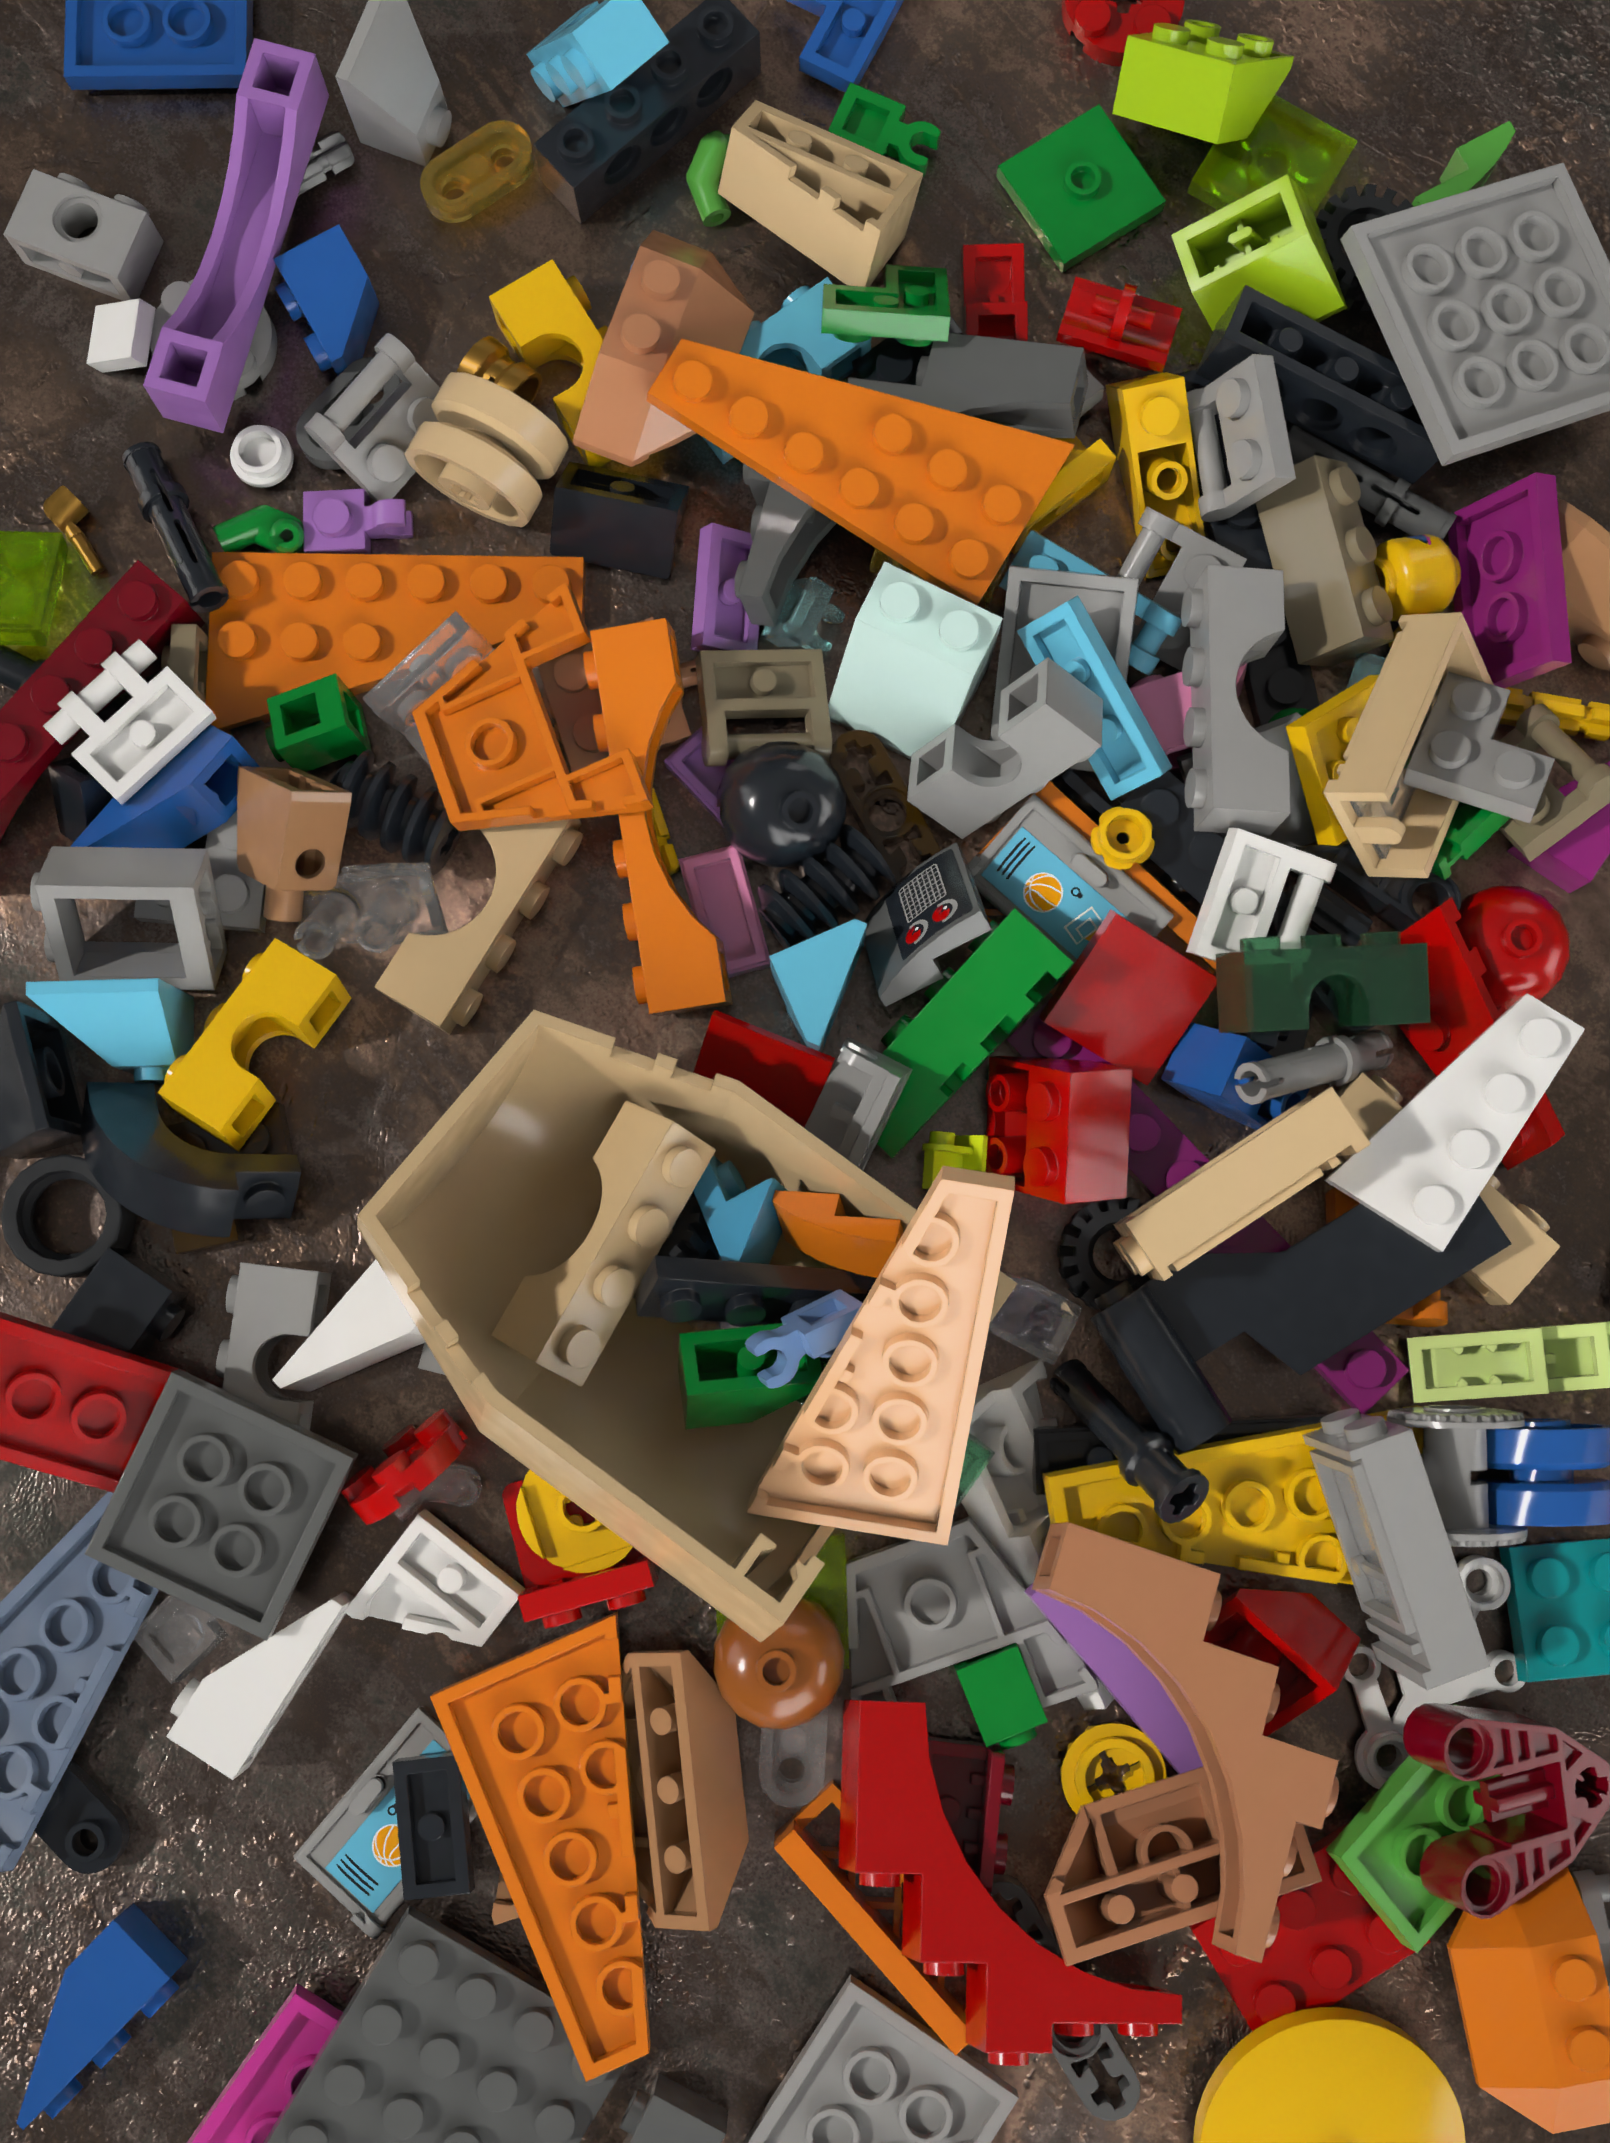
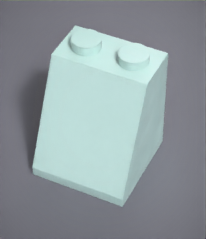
M884 561L855 618L828 704L830 721L850 731H868L877 736L885 748L911 760L913 753L954 724L960 725L991 663L1003 618Z

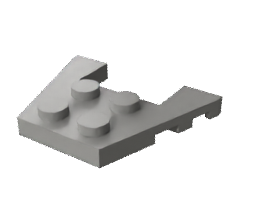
M970 1516L952 1523L948 1546L905 1539L849 1559L846 1563L849 1649H851L852 1676L851 1700L897 1702L892 1688L893 1685L1013 1643L1019 1645L1042 1708L1099 1689V1683L1094 1673L1025 1594L1024 1591L1027 1587Z

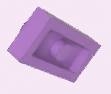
M713 522L700 529L691 650L698 652L700 650H758L759 625L751 624L741 600L735 595L734 587L739 563L742 560H748L753 543L751 533Z

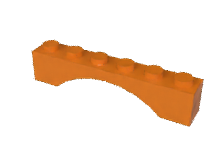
M666 618L592 630L590 635L593 650L583 653L585 674L590 690L599 689L602 713L593 715L594 733L600 753L609 752V756L629 748L636 757L652 802V787L657 753L668 721L684 695L675 631ZM653 808L644 812L618 814L622 839L613 841V856L619 878L628 877L632 902L624 903L622 911L627 938L629 941L638 940L642 965L632 968L633 985L638 1004L648 1003L649 1014L655 1016L733 1005L723 941L697 918L679 894L662 858L654 827Z

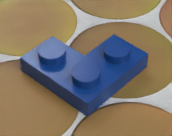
M785 0L821 17L799 56V71L843 92H846L850 82L859 86L904 0Z

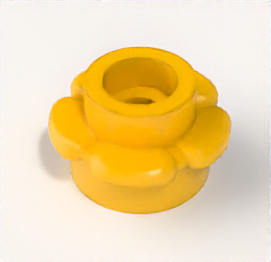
M1123 807L1108 809L1099 817V826L1094 827L1091 832L1090 841L1094 853L1102 855L1104 863L1116 870H1128L1132 867L1133 863L1141 864L1145 862L1154 849L1155 842L1152 838V824L1147 816L1138 810ZM1125 833L1129 838L1128 843L1120 844L1117 841V835Z

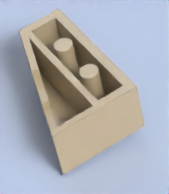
M755 100L731 128L718 194L844 284L870 287L905 238L923 173Z

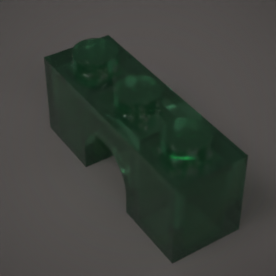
M1401 931L1360 934V946L1341 947V934L1300 936L1301 949H1280V937L1239 939L1240 952L1215 954L1219 1033L1310 1029L1309 999L1313 989L1321 980L1325 981L1332 988L1337 998L1339 1026H1374L1431 1022L1427 943L1401 944Z

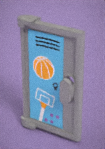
M1035 794L1025 802L982 854L975 855L969 862L979 894L1006 917L1015 908L1073 961L1072 966L1111 909L1154 937L1174 917L1170 911L1123 870L1108 867L1104 863V857L1094 853L1091 843Z
M421 1707L417 1708L293 1855L294 1859L353 1914L350 1920L366 1935L375 1940L386 1930V1923L405 1902L403 1898L392 1762L398 1758L452 1752L442 1725ZM377 1776L382 1777V1778L385 1780L386 1787H385L384 1790H383V1787H384L383 1781H382L381 1779H379V1778H376ZM467 1789L469 1822L471 1823L478 1814Z

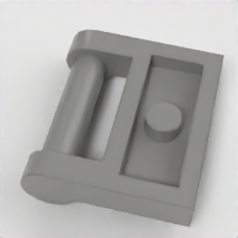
M386 333L374 346V350L377 353L375 357L323 415L316 412L304 426L307 433L362 489L366 490L375 502L383 499H393L415 474L416 471L409 465L404 453L419 426L424 421L438 422L431 404L440 387L415 361L411 351L390 333ZM396 374L402 380V383L348 443L342 433L391 377Z
M1252 354L1206 387L1186 393L1191 432L1203 496L1198 499L1201 520L1215 522L1230 518L1296 479L1272 355ZM1217 413L1219 414L1227 467L1231 479V485L1227 486L1214 416Z
M1147 506L1138 522L1143 527L1117 576L1140 578V586L1165 538L1181 546L1176 559L1153 599L1154 602L1181 617L1182 601L1186 589L1194 587L1208 564L1243 567L1247 559ZM1143 619L1140 625L1134 623L1133 642L1146 623ZM1181 624L1174 637L1167 635L1156 653V656L1161 661L1182 671L1186 650L1190 647V627H1183Z

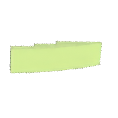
M1610 1321L1406 1338L1414 1403L1610 1388Z

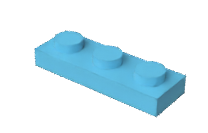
M1078 595L1017 630L1035 665L1049 657L1103 699L1102 746L1095 751L1088 761L1111 801L1163 775L1172 768L1169 759Z

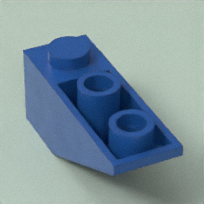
M210 724L123 805L113 797L70 847L184 848L227 822L237 810L238 766H260L232 735Z
M132 1903L118 1915L64 1971L16 2122L22 2130L42 2111L53 2120L84 2087L75 2076L91 2060L102 2069L130 2040L132 2036L123 2028L124 2025L139 2010L150 2019L180 1988L171 1977L188 1958L135 1903Z

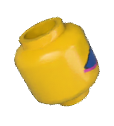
M1424 534L1391 539L1378 545L1374 564L1380 586L1386 591L1392 604L1393 617L1391 621H1399L1401 615L1441 613L1448 607L1460 583L1461 568L1458 559L1440 537Z

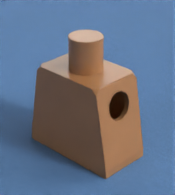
M238 766L237 865L240 872L266 885L263 917L280 922L301 921L304 891H330L336 886L352 792L298 768Z

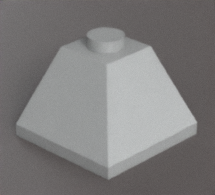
M368 0L335 76L360 143L427 167L435 147H442L448 138L452 123L451 111L447 108L439 78L408 1Z

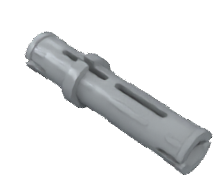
M1378 1029L1368 1030L1363 1034L1352 1037L1337 1036V1034L1323 1037L1314 1047L1257 1062L1243 1063L1237 1068L1234 1079L1241 1080L1254 1076V1080L1235 1085V1089L1245 1103L1255 1105L1263 1103L1268 1099L1322 1084L1330 1086L1346 1085L1354 1081L1358 1074L1362 1072L1381 1070L1389 1066L1394 1054L1386 1053L1376 1056V1052L1393 1048V1043L1385 1032Z

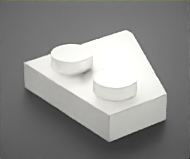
M424 1509L402 1534L349 1604L345 1613L351 1618L364 1620L366 1617L371 1616L402 1623V1629L426 1635L432 1632H440L447 1635L453 1641L482 1647L517 1603V1596L525 1588L427 1509Z

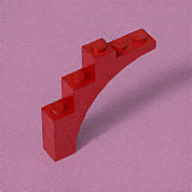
M844 1700L839 1868L859 1873V1885L870 1887H900V1874H904L902 1955L923 1963V1973L934 1976H963L964 1963H967V2044L984 2053H988V2063L1026 2066L1029 2065V2053H1052V2025L1054 2034L1064 2036H1093L1094 2024H1117L1118 2034L1135 2037L1158 2036V2024H1182L1181 1994L1157 1986L1108 1981L1083 1972L1073 1965L1066 1966L1062 1958L1039 1945L999 1908L966 1862L943 1812L929 1758L926 1703Z

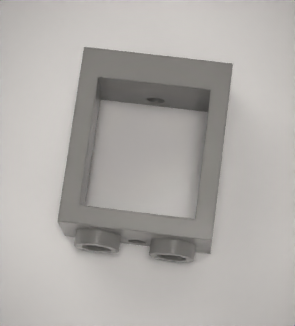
M51 847L41 871L35 872L32 876L30 897L34 910L41 911L46 928L44 936L45 955L49 962H55L60 981L159 978L180 990L215 991L228 950L207 849ZM75 899L170 900L179 943L85 941Z

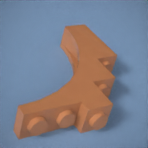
M1069 1522L1050 1524L1032 1590L1079 1610L1122 1641L1157 1678L1188 1726L1208 1776L1219 1829L1220 1894L1212 1944L1235 1955L1262 1963L1265 1948L1273 1944L1279 1929L1280 1912L1276 1903L1282 1878L1289 1875L1296 1859L1297 1842L1293 1836L1295 1825L1298 1823L1322 1830L1325 1817L1332 1813L1338 1799L1339 1781L1335 1776L1338 1760L1262 1735L1265 1723L1267 1724L1273 1719L1279 1705L1280 1687L1276 1683L1279 1667L1203 1641L1206 1631H1210L1215 1626L1220 1614L1222 1596L1217 1591L1221 1574Z

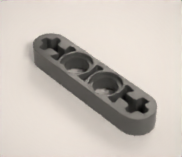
M994 1874L992 1892L988 1893L992 1896L1000 1892L1005 1900H1010L1016 1896L1019 1900L1014 1903L1012 1908L1020 1927L1027 1932L1032 1924L1037 1925L1038 1930L1030 1931L1027 1934L1039 1945L1063 1959L1058 1940L1026 1887L1011 1875ZM1094 2024V2035L1086 2036L1077 2042H1066L1053 2033L1052 2025V2052L1084 2106L1092 2115L1102 2120L1116 2121L1127 2117L1135 2109L1140 2098V2083L1131 2061L1109 2025ZM1104 2042L1109 2045L1108 2047L1100 2048ZM1096 2051L1110 2076L1114 2078L1124 2074L1117 2081L1121 2092L1111 2099L1105 2091L1093 2094L1099 2086L1087 2058L1091 2057ZM1081 2061L1077 2067L1072 2064L1073 2062Z

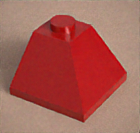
M1240 1588L1222 1601L1218 1620L1210 1631H1206L1203 1641L1279 1667L1276 1683L1280 1687L1279 1705L1273 1719L1269 1723H1265L1262 1734L1268 1737L1338 1690L1361 1638L1312 1593Z

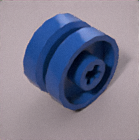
M1525 1418V1426L1486 1429L1487 1468L1503 1469L1509 1472V1476L1477 1479L1488 1483L1489 1524L1543 1527L1610 1524V1481L1601 1478L1574 1476V1470L1599 1469L1610 1465V1425L1571 1423V1419Z

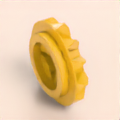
M1118 1721L1088 1726L1081 1735L1068 1744L1067 1753L1060 1769L1065 1798L1076 1814L1083 1804L1117 1794L1108 1784H1102L1098 1787L1095 1784L1087 1788L1094 1784L1095 1779L1103 1774L1100 1764L1102 1759L1099 1755L1102 1751L1105 1752L1108 1758L1111 1757L1117 1766L1126 1763L1132 1765L1138 1762L1129 1767L1130 1771L1122 1776L1125 1786L1123 1791L1167 1778L1165 1763L1157 1747L1142 1730Z

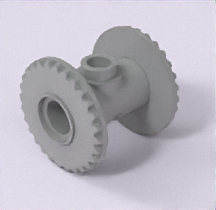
M1431 1405L1388 1411L1387 1421L1405 1427L1423 1428L1421 1457L1451 1547H1495L1526 1542L1528 1536V1528L1526 1526L1489 1524L1488 1483L1481 1480H1471V1471L1487 1470L1486 1429L1525 1426L1523 1413L1506 1409L1466 1405Z

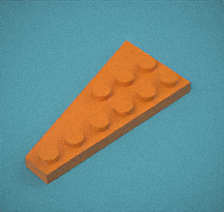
M686 339L680 340L649 389L646 399L647 402L929 583L975 605H978L1075 446V444Z
M212 552V562L223 584L226 585L229 591V599L219 609L209 612L205 704L213 711L217 718L211 725L231 734V729L260 720L264 723L270 722L268 698L335 673L355 696L419 676L418 672L448 662L452 666L474 659V654L497 648L506 640L504 635L506 630L520 618L525 622L531 619L549 603L546 596L564 583H567L574 593L585 622L586 564L584 557Z
M617 1611L440 1689L430 1696L586 2082L649 2054L651 2046Z

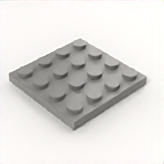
M1564 162L1352 225L1340 239L1442 466L1610 411V262Z

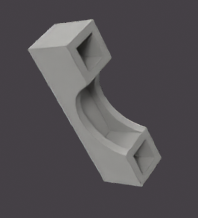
M1208 564L1194 587L1186 589L1181 607L1183 627H1190V647L1186 650L1184 656L1182 679L1184 686L1191 687L1192 707L1186 713L1183 729L1184 743L1187 747H1192L1193 768L1189 770L1185 782V803L1188 808H1194V831L1227 833L1228 828H1240L1256 835L1270 836L1291 813L1289 751L1269 742L1250 725L1238 702L1236 677L1239 667L1265 657L1285 630L1283 570Z

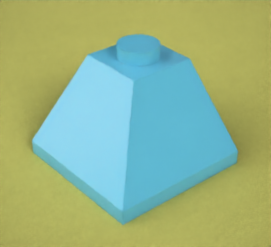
M159 978L26 982V996L112 1067L134 1074L135 1083L164 1084L166 1072L171 1064L181 1055L187 1054L194 1045V997Z

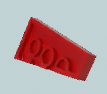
M1452 897L1356 964L1383 985L1388 997V1013L1436 1076L1449 1066L1462 1051L1506 1011L1504 1005L1495 1006L1481 977L1487 971L1476 946L1467 947L1458 929L1456 921L1462 918ZM1546 1093L1543 1094L1501 1160V1163L1507 1170L1553 1146L1565 1135Z

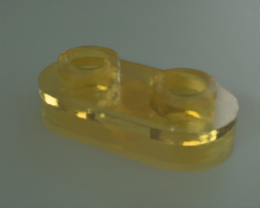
M497 120L487 123L433 158L423 169L420 178L421 191L429 211L436 218L444 222H464L524 184L531 176L535 164L531 140L527 132L518 124L507 120ZM504 156L514 159L506 167H500L495 164L499 158ZM460 189L464 191L463 195L457 199L450 200L445 198V195L450 190Z

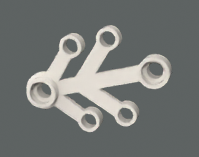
M1470 1555L1457 1563L1475 1619L1480 1610H1494L1506 1601L1510 1593L1511 1582L1509 1574L1503 1565L1494 1559L1482 1555ZM1481 1569L1486 1578L1485 1586L1481 1591L1472 1593L1467 1587V1577L1473 1570ZM1359 1644L1354 1655L1358 1653L1366 1654L1369 1660V1667L1363 1675L1352 1676L1348 1666L1343 1677L1352 1684L1365 1726V1731L1358 1739L1354 1751L1358 1772L1370 1785L1377 1789L1381 1788L1409 1756L1403 1742V1729L1408 1716L1415 1708L1425 1703L1448 1705L1496 1690L1504 1693H1513L1520 1690L1525 1682L1518 1681L1515 1655L1506 1650H1494L1487 1655L1490 1667L1429 1690L1424 1689L1396 1672L1403 1697L1392 1718H1390L1377 1681L1381 1672V1662L1376 1660L1372 1649ZM1510 1660L1514 1667L1513 1676L1507 1682L1499 1683L1495 1677V1668L1499 1662ZM1387 1744L1394 1745L1397 1752L1395 1761L1386 1767L1379 1766L1376 1759L1378 1750Z

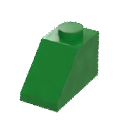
M783 1323L679 1333L678 1375L685 1430L752 1423L810 1394L822 1373L820 1357L813 1359L805 1354L799 1361L795 1376L787 1384L778 1388H768L759 1381L757 1373L770 1368L775 1363L777 1350L773 1349L756 1357L747 1350L745 1342L753 1334L762 1330L776 1329L782 1326Z

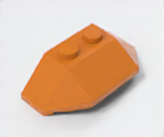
M1567 1866L1492 1918L1480 1919L1463 1911L1447 1943L1476 2084L1552 2134L1610 2123V1991L1597 1933Z

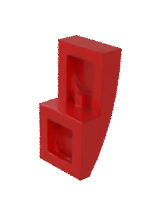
M1024 243L963 245L961 249L964 334L1028 341V304L1025 301Z

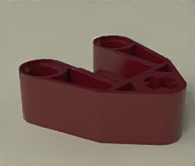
M1425 1703L1415 1708L1406 1720L1403 1729V1742L1406 1751L1413 1760L1462 1781H1476L1499 1775L1479 1781L1480 1788L1473 1790L1474 1801L1483 1807L1484 1819L1487 1821L1470 1825L1468 1830L1436 1839L1426 1848L1420 1861V1877L1427 1891L1477 1918L1489 1919L1500 1914L1570 1865L1610 1807V1765L1608 1762L1556 1727L1511 1711L1438 1703Z

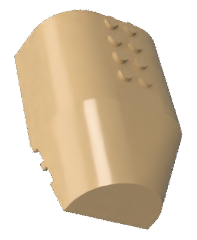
M533 1010L357 1215L358 1230L479 1432L756 1640L762 1642L785 1623L825 1565L816 1556L835 1529V1527L746 1513L750 1495L809 1394L752 1423L685 1430L678 1375L679 1333L738 1327L730 1325L728 1322L690 1320L674 1323L663 1318L637 1316L634 1298L630 1301L582 1387L533 1362L494 1338L491 1334L523 1278L529 1275L543 1274L555 1269L575 1253L589 1234L596 1220L602 1197L601 1175L593 1157L625 1101H629L676 1122L716 1149L714 1156L722 1163L730 1160L735 1165L747 1190L767 1179L775 1178L788 1191L840 1194L846 1216L900 1219L904 1231L917 1210L739 1080L716 1073L714 1080L676 1067L678 1059L658 1053L655 1060L615 1046V1037ZM783 1232L769 1263L773 1265L842 1270L801 1252L785 1241ZM999 1271L990 1323L1018 1284L1001 1271ZM820 1357L822 1372L831 1357Z

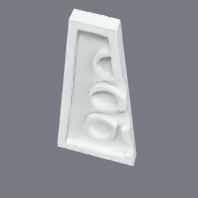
M1528 993L1525 994L1462 1051L1436 1078L1432 1079L1392 1119L1377 1130L1368 1139L1371 1143L1369 1146L1353 1154L1324 1181L1436 1252H1443L1585 1028Z

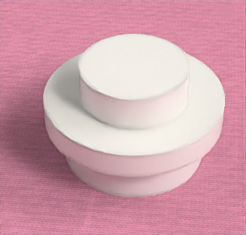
M253 425L243 429L236 436L230 450L231 465L238 477L246 484L258 488L271 487L284 480L289 474L294 460L293 450L286 436L276 428L266 425Z

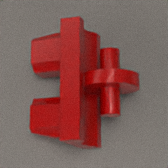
M1076 276L1056 341L1068 344V346L1083 347L1084 353L1087 354L1095 352L1125 361L1127 366L1146 372L1151 369L1162 373L1183 308L1135 294L1138 287L1136 285L1125 283L1124 289L1120 290Z

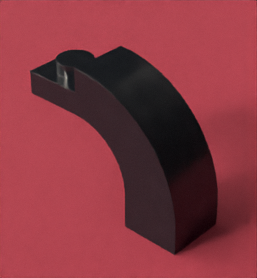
M87 1082L80 1128L85 1160L102 1188L128 1210L144 1219L173 1230L210 1237H230L233 1219L291 1218L301 1176L298 1154H223L197 1148L175 1136L163 1123L158 1111L154 1083Z

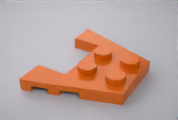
M567 583L556 587L546 596L549 603L531 619L525 622L520 618L504 632L506 640L481 662L477 663L474 659L412 711L449 821L459 831L644 812L654 808L636 757L629 748L570 773L532 672L534 667L591 642L575 595Z

